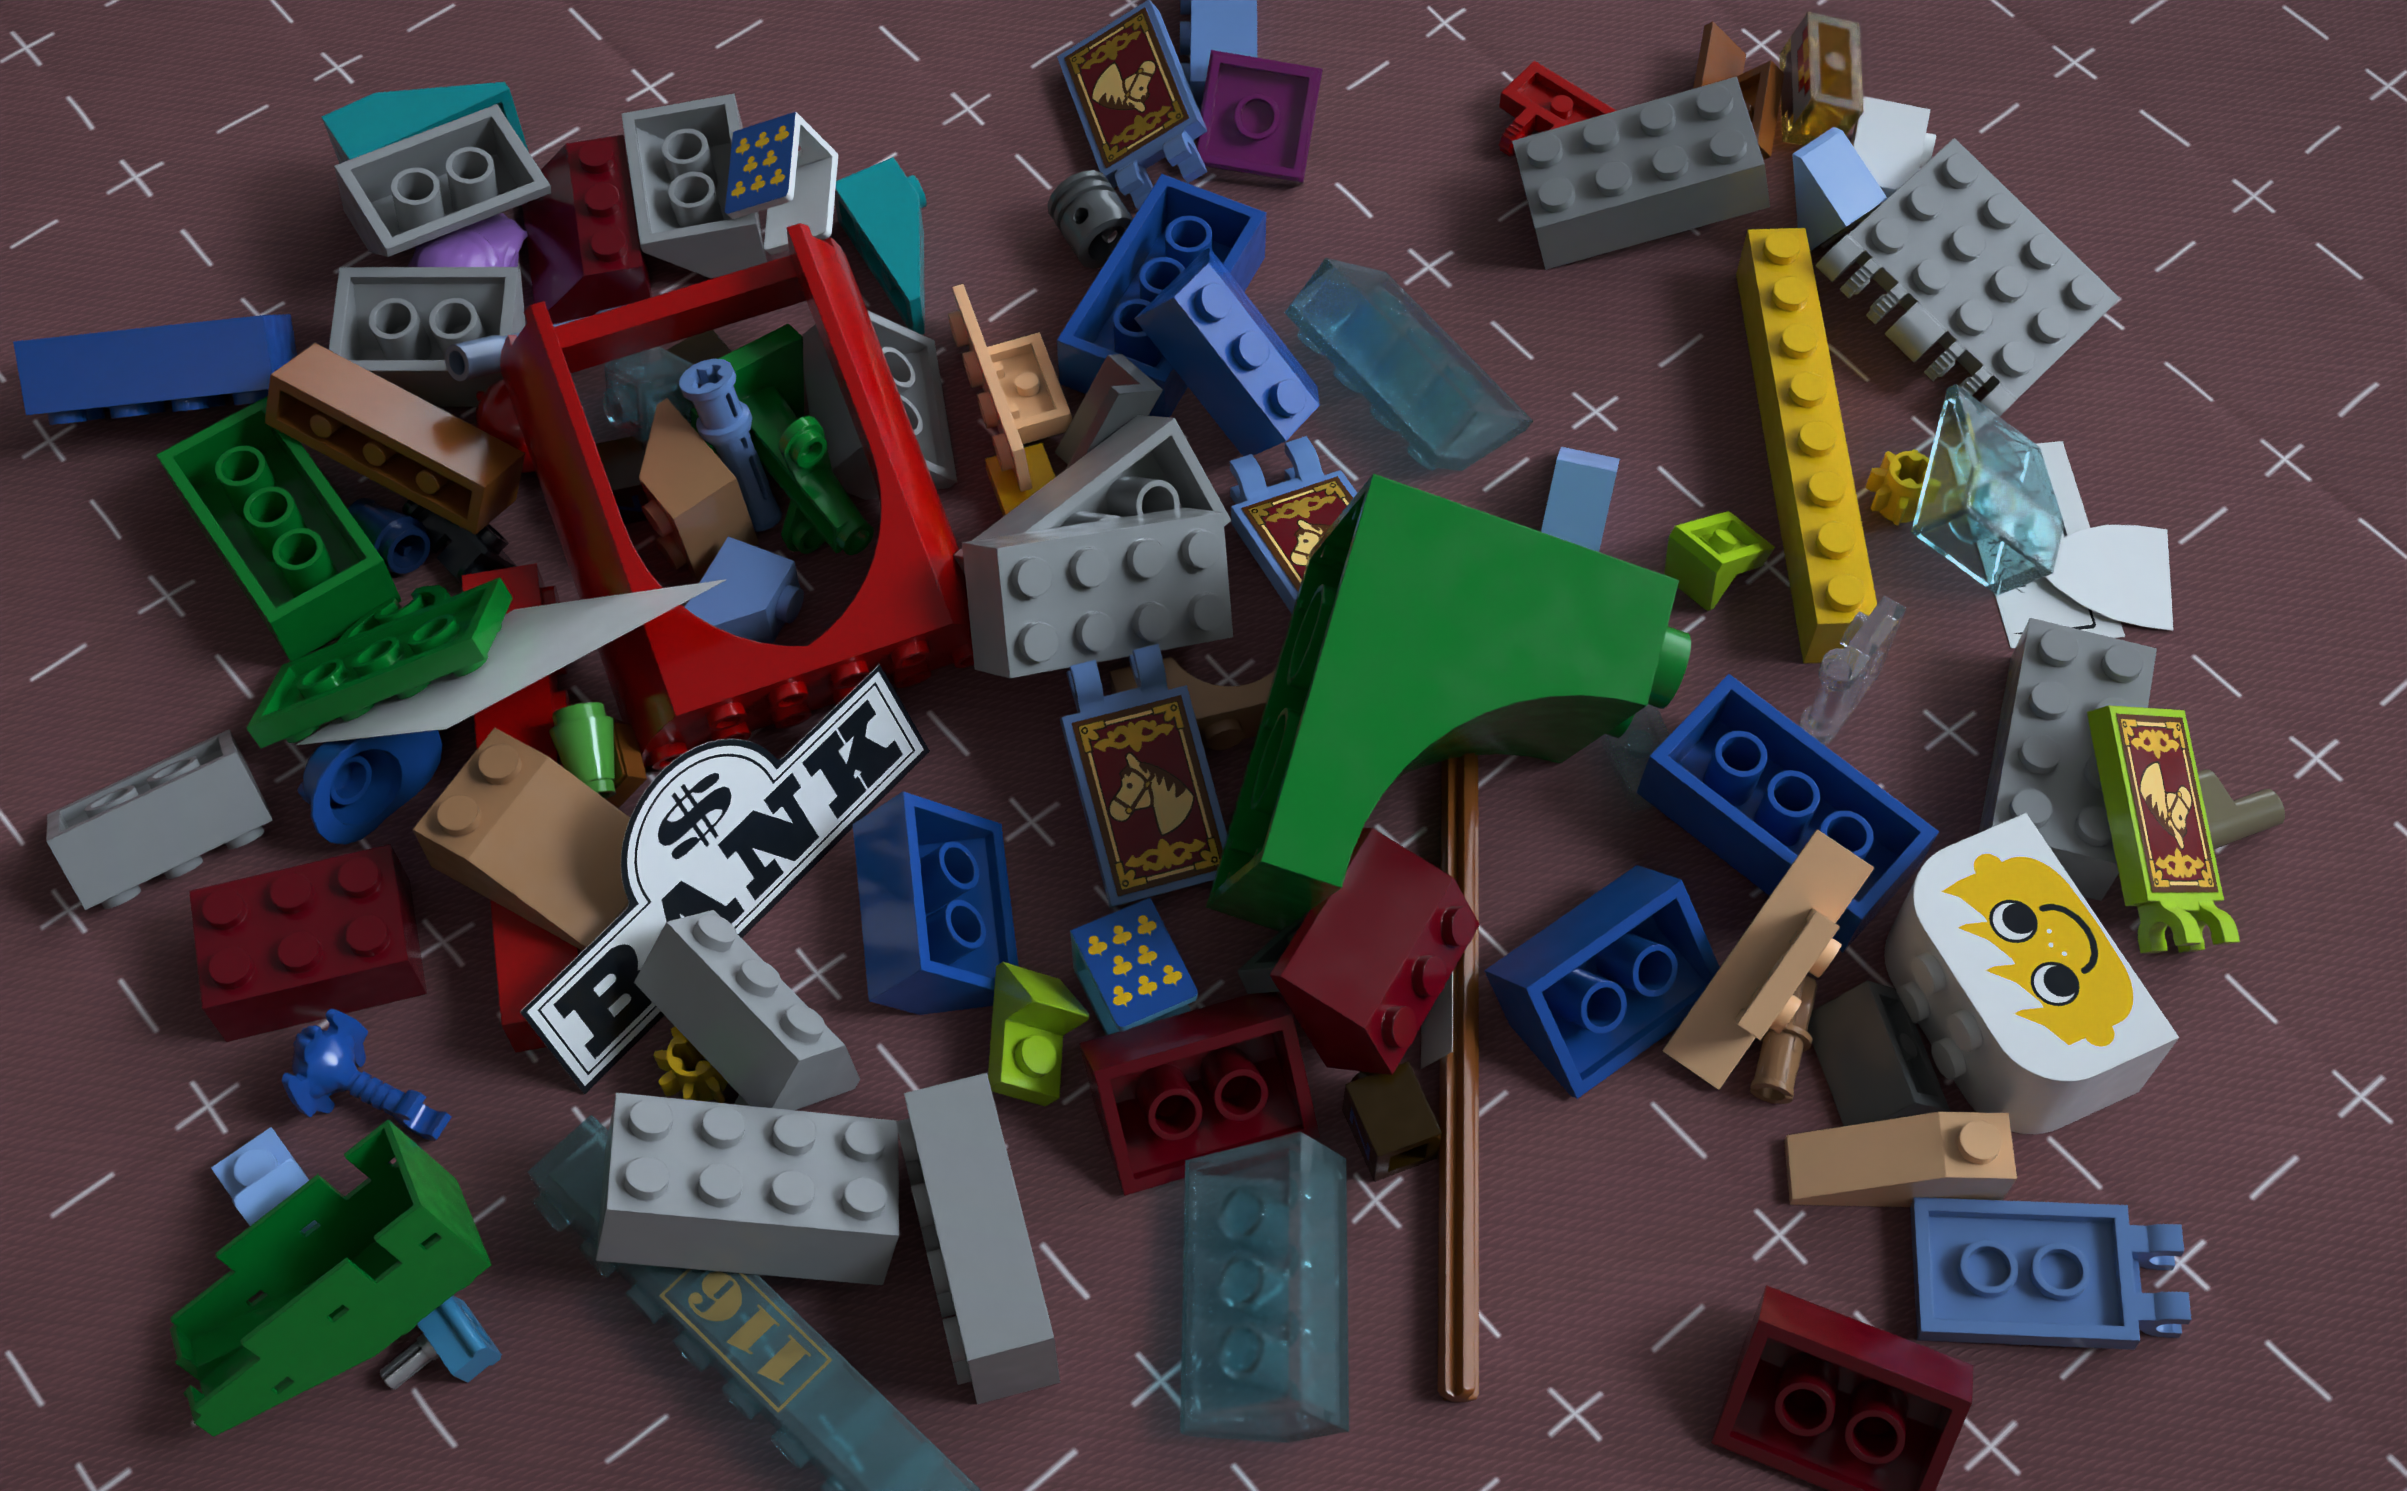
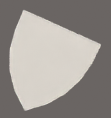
M2103 525L2082 529L2052 542L2030 561L2054 587L2094 612L2120 622L2173 631L2167 529L2138 525Z

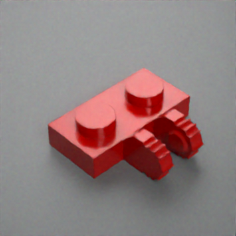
M1533 61L1501 92L1499 108L1515 117V119L1505 129L1498 146L1500 151L1508 156H1513L1515 151L1512 141L1531 136L1534 129L1541 133L1617 110L1538 62Z

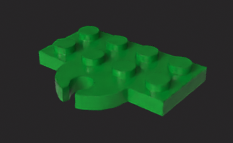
M499 577L452 597L440 585L419 587L411 594L413 600L403 608L395 597L382 603L349 627L337 643L283 664L246 727L260 748L283 739L288 743H295L311 735L321 724L339 717L343 721L354 720L368 712L375 703L394 695L398 699L412 697L424 690L432 680L453 673L455 677H461L472 673L487 661L489 650L497 633L502 628V621L513 599L502 579Z

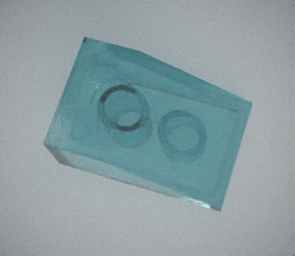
M1957 384L1947 388L1911 533L1996 595L2053 574L2064 521L2040 447Z

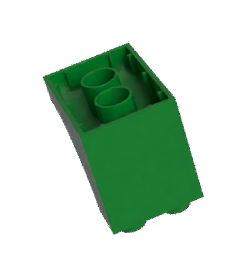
M1373 473L1310 551L1206 908L1280 932L1342 888L1351 854L1364 824L1383 793L1396 778L1410 771L1471 753H1475V755L1504 754L1527 756L1563 763L1604 734L1620 738L1628 729L1634 715L1647 705L1659 709L1667 707L1679 689L1691 651L1690 634L1668 626L1679 580Z

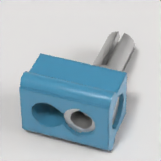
M453 1295L418 1322L417 1325L423 1334L417 1338L414 1344L381 1369L380 1375L387 1386L397 1389L431 1360H436L440 1357L453 1376L468 1383L489 1365L497 1363L501 1359L502 1354L465 1301Z

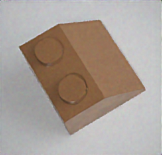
M668 398L658 403L639 476L648 499V503L642 506V511L651 526L660 535V537L655 539V542L667 562L675 570L684 565L695 580L700 583L728 536L753 546H757L759 541L737 478Z

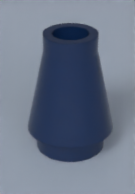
M370 498L358 499L348 508L353 518L383 558L389 572L410 573L425 562L430 552V539L421 521L379 505Z

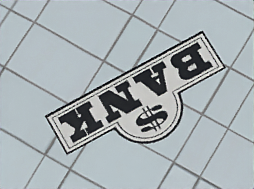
M880 664L783 758L777 759L762 746L746 740L721 739L711 741L685 752L672 761L647 787L630 817L621 850V878L629 901L627 909L520 1011L584 1095L664 1016L634 981L666 922L715 910L720 917L730 922L735 928L736 933L743 938L853 828L855 822L866 816L930 752Z

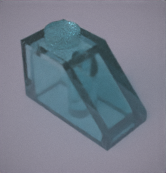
M659 346L607 362L604 366L606 390L603 393L602 402L605 414L608 417V423L641 442L649 439L657 404L668 398L691 425L690 409L695 406L693 401L684 397L679 386V380L682 374L694 364Z

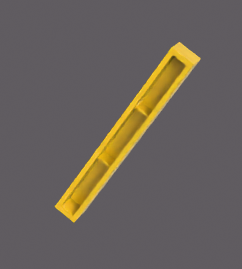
M1806 228L1748 229L1736 277L1803 664L1863 662L1867 658L1881 621Z

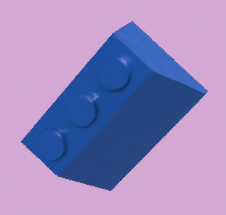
M1211 248L1204 250L1134 318L1242 456L1249 454L1254 456L1286 442L1320 406L1317 385Z
M902 791L853 824L869 1002L918 1015L993 1006L996 966L1002 962L1019 966L1002 824Z
M1636 865L1485 969L1484 972L1509 1025L1567 1093L1578 1099L1677 1028L1720 966L1683 881Z

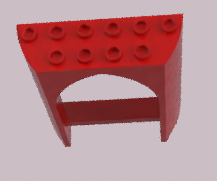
M801 223L787 227L789 256L566 324L553 326L545 301L532 304L524 311L527 324L518 336L507 335L501 350V374L580 600L661 589L663 587L646 568L631 542L571 373L807 301L872 471L881 508L880 532L872 564L859 592L843 615L824 634L808 646L774 645L738 637L709 624L684 606L679 605L598 648L623 722L632 725L637 737L644 767L652 765L653 769H664L679 756L697 746L721 739L748 740L751 736V731L775 724V727L779 729L798 725L811 717V711L834 703L837 706L879 664L890 683H895L897 688H906L919 684L931 676L932 670L953 663L956 668H966L974 665L966 578L953 556L960 549L848 259L834 239L829 237L822 241L813 237L809 226Z

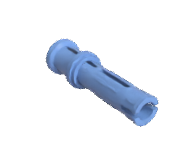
M724 359L701 361L692 365L682 374L679 380L680 389L685 398L693 401L699 416L696 422L699 435L707 443L713 445L720 460L737 478L755 532L765 531L780 521L782 512L772 494L760 458L750 438L749 430L751 429L753 417L748 406L738 399L733 386L736 381V374L731 363Z

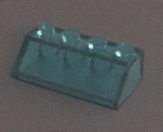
M1325 258L1285 311V314L1300 329L1297 333L1300 341L1312 351L1325 355L1336 366L1333 370L1334 376L1350 390L1362 393L1372 404L1369 409L1372 416L1386 428L1398 431L1410 443L1407 447L1410 456L1429 470L1442 468L1463 471L1526 431L1533 422L1387 272Z
M1297 1132L1185 1160L1180 1433L1194 1437L1290 1443L1349 1432L1346 1158L1304 1133Z

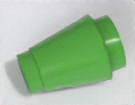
M587 702L567 706L555 711L552 714L554 727L549 730V734L563 767L603 798L607 799L616 794L614 786V719L606 716L604 704Z

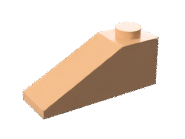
M1933 1112L1787 1135L1784 1140L1790 1205L1910 1207L1914 1197L2003 1200L2017 1180L2009 1113Z

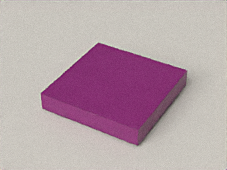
M1211 50L1201 108V116L1207 132L1196 138L1195 144L1205 167L1304 183L1323 69Z

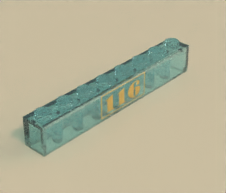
M590 1115L528 1171L540 1194L532 1203L542 1216L559 1232L570 1225L585 1240L578 1247L579 1250L604 1277L608 1278L616 1270L632 1286L625 1295L634 1307L652 1324H655L663 1317L680 1334L673 1340V1343L685 1358L701 1372L711 1364L728 1381L721 1388L722 1392L746 1418L751 1420L759 1412L777 1429L770 1439L792 1464L801 1469L809 1461L827 1479L820 1486L822 1491H981L758 1275L596 1261L605 1146L608 1130L595 1117Z

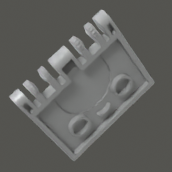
M1955 138L1854 230L1845 235L1816 264V267L1831 282H1834L1855 262L1861 266L1840 288V291L1849 299L1853 295H1858L1870 283L1872 278L1888 292L1887 294H1882L1870 306V311L1866 314L1874 324L1878 323L1898 303L1907 311L1888 329L1885 335L1914 363L1938 341L1946 351L1924 373L1934 381L1937 377H1943L1955 365V360H1957L1972 375V377H1967L1954 390V395L1951 397L1959 407L1983 385L1990 393L1967 414L1983 431L1994 423L2120 299Z

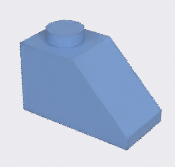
M728 536L700 583L725 579L726 581L690 599L685 606L694 615L721 630L738 637L770 644L775 641L785 622L790 624L796 619L803 603L804 592L800 588L795 561Z

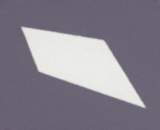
M726 579L514 609L505 615L502 621V628L497 633L489 650L487 661L477 670L461 677H455L453 673L432 680L424 690L406 699H398L394 695L379 701L362 716L351 721H343L341 718H338L296 745L448 729L726 581Z

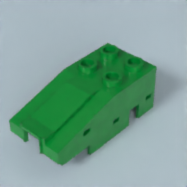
M390 1120L385 1121L344 1153L345 1158L365 1174L368 1179L344 1196L319 1174L314 1176L216 1252V1258L232 1270L170 1317L171 1322L174 1324L170 1328V1333L177 1356L175 1364L199 1380L202 1389L201 1393L189 1385L183 1394L188 1398L194 1423L211 1436L215 1437L376 1356L400 1336L410 1332L418 1322L455 1293L469 1286L478 1275L492 1265L457 1179ZM396 1158V1162L392 1164L390 1161ZM315 1220L317 1222V1224H315L305 1233L301 1231L312 1221ZM260 1290H262V1291L264 1292L262 1295H260V1296H259L257 1299H255L253 1302L250 1303V1302L248 1301L252 1296H254V1295H255L256 1293H258Z

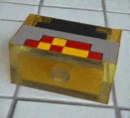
M1807 12L1779 53L1780 69L1784 72L1781 92L1782 141L1801 146L1807 145L1832 127L1843 130L1845 135H1847L1864 112L1859 23Z

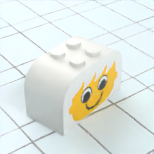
M2027 813L1939 850L1921 867L1888 934L1885 944V964L1889 977L1912 1022L1919 1024L1931 1043L1932 1056L1939 1071L1947 1079L1955 1081L1973 1109L1981 1113H2009L2011 1132L2043 1134L2062 1128L2138 1093L2179 1039V1036Z

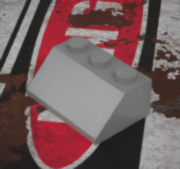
M735 94L622 113L642 252L708 278L720 277L766 263L759 213L755 212L736 219H731L725 213L733 132L743 129Z
M497 104L334 166L345 214L368 251L386 257L551 193L549 182Z
M339 267L329 350L437 407H477L479 401L476 398V393L478 391H486L490 385L503 379L501 372L457 381L449 374L446 368L445 352L453 344L492 335L506 336L521 332L526 324L519 267Z
M868 311L936 490L950 488L957 482L935 341ZM815 324L802 335L804 377L809 415L815 417L824 430L832 471L846 492L865 500L879 498L872 471Z
M228 729L47 814L46 842L84 909L87 910L100 903L104 909H110L137 896L141 892L139 884L162 873H164L166 879H172L195 869L203 862L201 855L218 846L226 844L228 849H235L254 841L264 833L262 825L273 820L269 807L231 731Z
M715 910L666 922L634 983L750 1106L797 1110L856 1088L860 1077L845 1044L825 1025L823 1018L816 1011L809 1008L782 981L779 973L750 948L736 933L735 928L730 922L720 917Z

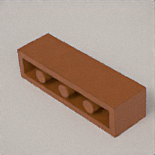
M314 343L270 375L265 424L476 535L516 501L525 458L524 452L319 344Z

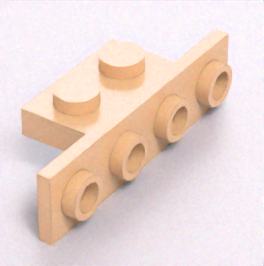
M964 284L954 286L952 288L957 311L948 313L951 331L957 348L968 345L969 352L962 353L971 387L974 388L982 385L984 389L983 393L977 394V399L986 429L997 426L1000 433L992 436L1000 468L1002 471L1013 469L1021 492L1032 489L1023 444L1066 432L1072 421L1067 401L1040 332L987 347Z
M1816 829L1662 1051L1719 1090L1755 1038L1761 1041L1769 1028L1777 1034L1784 1030L1802 1003V1000L1793 995V993L1807 973L1810 972L1819 978L1830 965L1842 945L1833 939V936L1840 928L1836 922L1869 877L1874 867Z

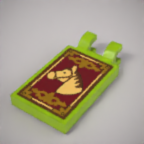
M2108 705L2088 711L2087 717L2125 906H2137L2140 918L2138 928L2140 953L2168 951L2165 939V930L2168 925L2171 927L2175 946H2178L2179 952L2205 950V942L2202 935L2205 925L2211 931L2213 945H2229L2240 942L2233 918L2214 904L2215 902L2224 901L2185 710Z

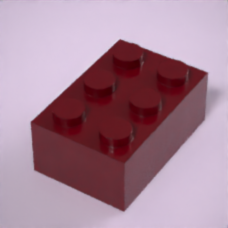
M391 844L189 891L202 1009L226 1042L325 1019V1014L329 1009H336L346 1014L427 994L410 880Z

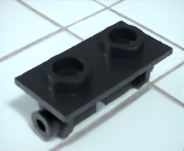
M411 500L404 504L402 508L403 514L418 519L425 526L430 539V551L437 553L449 539L452 540L436 558L457 579L461 586V575L491 571L499 564L506 568L517 566L503 551L509 544L508 541L490 524L475 535Z

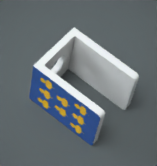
M797 112L734 131L725 213L731 219H736L767 209L764 249L771 255L789 250L787 227L799 223L807 225L813 237L820 240L829 238L832 234L838 153Z

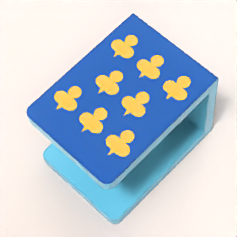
M1151 898L1070 930L1073 969L1106 1035L1126 1031L1133 1027L1191 1011L1188 1004L1196 1001L1198 997L1197 988Z

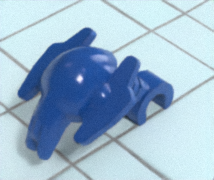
M329 1009L325 1014L326 1019L330 1023L327 1031L314 1025L303 1028L301 1033L295 1036L296 1040L293 1043L294 1053L292 1059L294 1075L284 1073L282 1084L291 1102L304 1115L312 1117L316 1111L327 1114L332 1112L335 1103L329 1096L348 1090L350 1095L357 1099L361 1097V1101L369 1105L372 1103V1107L378 1110L383 1109L385 1113L393 1116L402 1126L430 1141L438 1139L452 1118L446 1112L436 1111L423 1104L426 1096L415 1090H408L404 1093L387 1083L383 1084V1081L376 1077L372 1078V1075L365 1071L362 1073L358 1071L356 1065L362 1067L366 1061L363 1042L367 1037L368 1030L356 1019L336 1009Z

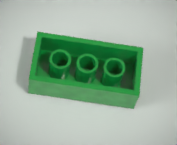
M268 396L160 452L156 456L176 493L289 661H293L341 636L362 616L393 597L397 599L398 603L402 600L383 558L302 444L296 439L265 424Z

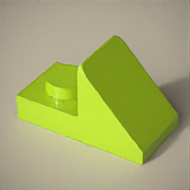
M1730 511L1676 525L1669 535L1664 573L1666 576L1679 580L1678 588L1705 610L1711 611L1735 576L1762 567L1775 547Z
M1005 962L996 966L988 1079L992 1092L1042 1106H1047L1059 1099L1063 1036L1089 1019L1087 1010L1060 979Z

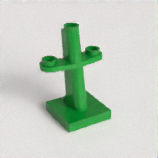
M786 324L719 359L730 362L735 371L736 381L733 386L739 401L748 406L753 417L749 433L761 464L791 499L781 532L782 540L787 548L793 552L800 551L803 554H808L817 550L826 541L836 554L843 550L847 555H855L869 545L874 535V529L863 518L832 471L827 441L822 426L815 417H804L803 336L791 325ZM694 407L690 409L691 426L698 433L696 422L699 416ZM707 443V445H708V446L714 451V453L717 455V452H716L715 448L713 447V445Z

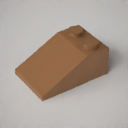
M496 728L492 730L413 828V832L432 868L582 951L628 907L629 901L624 891L620 866L623 839L630 817L547 755Z

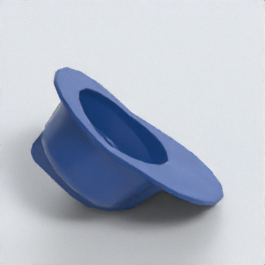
M439 731L324 742L318 746L307 761L303 772V782L297 789L302 799L311 805V819L316 832L330 843L346 845L362 840L374 831L387 817L417 795L432 779L441 761L443 744Z

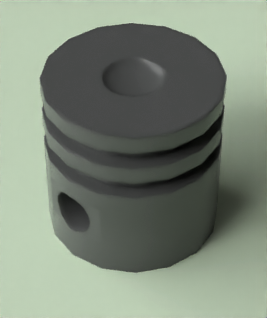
M1095 170L1082 171L1068 177L1057 186L1048 201V213L1083 266L1092 269L1104 266L1133 220V217L1103 173ZM1114 231H1117L1116 238L1108 243L1109 236Z

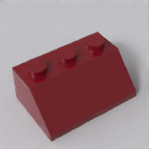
M624 135L566 143L541 169V172L551 186V193L522 204L525 231L528 234L526 240L534 304L545 301L553 324L592 316L601 310L631 304L652 297L646 253L642 252Z
M1363 828L1351 854L1342 888L1309 911L1270 973V977L1327 1068L1393 1075L1407 1049L1414 1041L1433 1004L1443 991L1462 954L1472 941L1480 924L1452 876L1374 828Z
M1277 992L1244 995L1133 1027L1126 1031L1116 1032L1079 1043L1096 1112L1124 1196L1320 1138L1293 1013Z
M1766 1285L1743 1343L1711 1443L1830 1491H1936L1972 1404L1974 1365Z

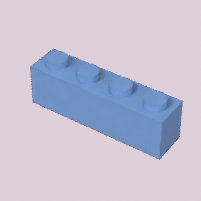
M1180 0V14L1191 15V22L1180 21V55H1191L1190 63H1181V66L1200 113L1211 50L1257 57V0Z

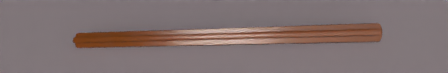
M1471 753L1457 758H1449L1441 763V870L1455 879L1479 922L1478 755ZM1479 927L1453 970V1052L1440 1058L1439 1128L1442 1135L1439 1146L1437 1390L1444 1401L1455 1403L1471 1402L1476 1400L1479 1395Z

